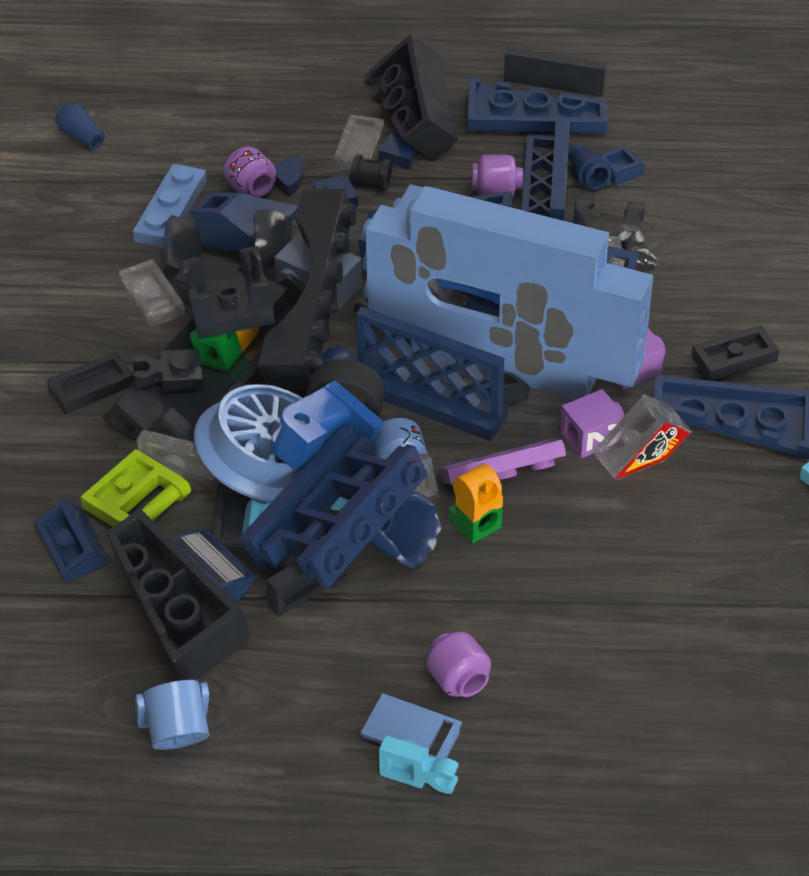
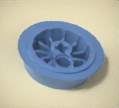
M261 384L241 386L230 391L221 402L208 408L195 425L194 443L201 461L219 481L229 488L249 498L271 503L302 470L301 468L295 472L272 451L270 441L273 433L282 427L280 417L283 410L288 405L296 403L303 398L288 390Z

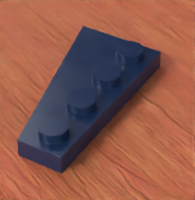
M469 76L468 130L555 133L556 116L570 117L569 132L586 134L606 133V100L562 93L559 97H554L546 93L545 89L531 87L529 92L511 89V83L497 81L496 86L481 84V78Z
M656 375L652 406L653 415L809 459V391Z

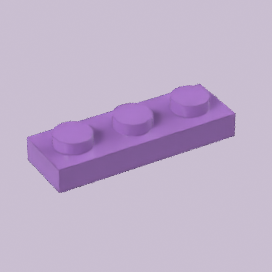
M548 439L439 467L438 470L441 483L453 485L455 478L482 463H486L492 467L500 480L516 476V468L530 465L531 470H539L554 466V458L566 456L563 440Z

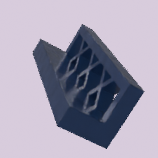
M556 116L555 135L527 134L521 210L564 221L570 117ZM533 147L554 148V150L542 155ZM542 167L550 172V174L543 178L534 173ZM542 190L549 197L538 201L532 195Z

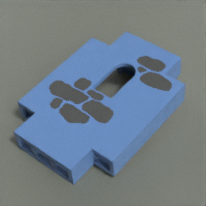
M411 184L403 197L395 200L393 208L380 205L373 218L366 220L362 231V240L366 242L363 270L367 271V281L363 295L365 299H368V309L505 358L504 371L517 375L531 388L577 400L589 395L597 378L633 388L645 361L653 275L607 263L609 232L429 186H424L423 188ZM433 279H445L500 294L499 317L442 302L431 293L428 282ZM411 339V348L414 351L420 350L421 348ZM439 350L449 364L456 362L449 353ZM477 363L474 364L483 375L492 371L491 368Z

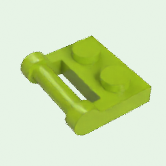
M135 449L80 498L83 509L114 527L129 516L127 513L158 485L165 489L142 509L153 521L176 500L182 501L190 494L191 487L182 476Z

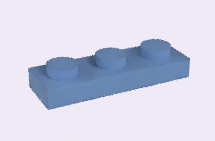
M172 164L133 230L134 242L163 248L165 222L171 214L185 220L207 182L206 170Z

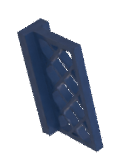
M362 306L356 313L358 362L368 365L379 374L384 383L383 401L485 440L491 441L508 417L509 405L503 403L505 358ZM369 324L378 327L385 334V337L380 339L370 328ZM404 337L414 340L421 349L414 351L404 340ZM392 343L403 357L397 359L386 345ZM375 350L380 357L372 355L370 352ZM439 350L449 353L456 362L449 364ZM428 356L438 370L432 372L421 358ZM410 363V365H411L415 370L410 369V368H407V367H405L404 365H407V364ZM477 363L491 368L492 375L485 378L474 364ZM463 369L474 383L467 385L456 371ZM445 376L450 383L442 381L439 378ZM481 390L485 396L477 394L475 391Z

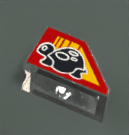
M644 394L592 453L611 477L619 480L666 461L692 431L670 405Z

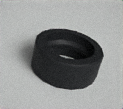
M335 359L326 361L315 369L310 379L307 396L336 380L345 389L355 391L364 397L366 401L361 403L379 417L384 398V383L379 374L372 368L355 360Z

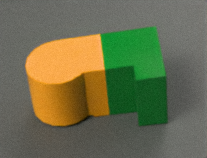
M260 327L198 339L197 330L195 329L190 334L194 349H199L201 365L227 372L256 338ZM215 352L217 353L218 358L213 357Z
M482 463L453 480V489L456 495V504L448 508V520L471 544H474L502 528L503 495L501 482L496 472L486 463ZM485 517L488 522L478 527L480 521Z

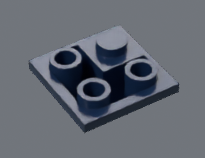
M210 192L191 210V214L204 249H221V251L228 252L254 247L253 217L256 211H277L285 214L293 221L298 206L242 193Z

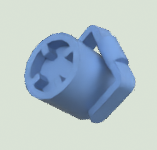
M194 680L174 681L152 687L143 694L135 695L137 725L140 728H149L153 749L164 750L189 746L201 742L210 736L206 719L209 703L207 682L199 683Z

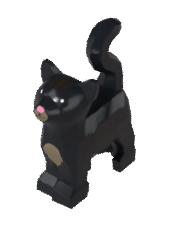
M576 196L573 216L574 224L609 232L608 246L639 253L636 271L645 273L655 268L656 257L644 246L645 231L641 222L644 221L645 203L628 202L622 219L607 217L606 213H600L597 217L590 211L595 206L594 197ZM618 259V266L628 267L629 261Z

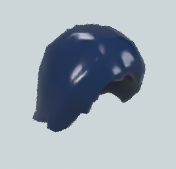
M413 491L368 544L376 552L393 558L411 568L423 564L427 555L435 549L437 536L441 530V523L436 514L435 504L426 498L425 495Z

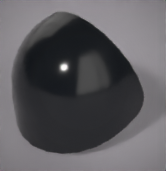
M258 210L253 217L254 246H258L263 271L275 266V256L291 241L293 230L292 221L288 216L271 210Z

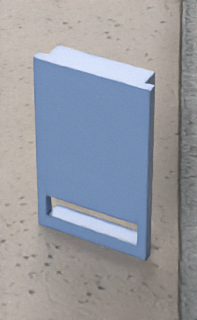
M382 693L360 736L382 744L386 735L400 740L409 739L430 750L443 723L446 722L452 724V727L437 756L429 754V757L435 759L439 757L447 758L460 733L462 721Z

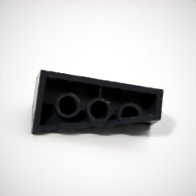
M410 33L370 69L364 77L373 86L372 90L375 95L382 100L383 103L381 105L384 110L392 116L391 121L402 139L434 161L443 152L450 150L458 140L439 54Z

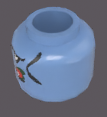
M392 418L384 421L385 424L373 447L377 455L376 457L387 459L398 446L404 447L406 444L416 447L424 464L426 462L427 449L420 427L413 420L407 418Z

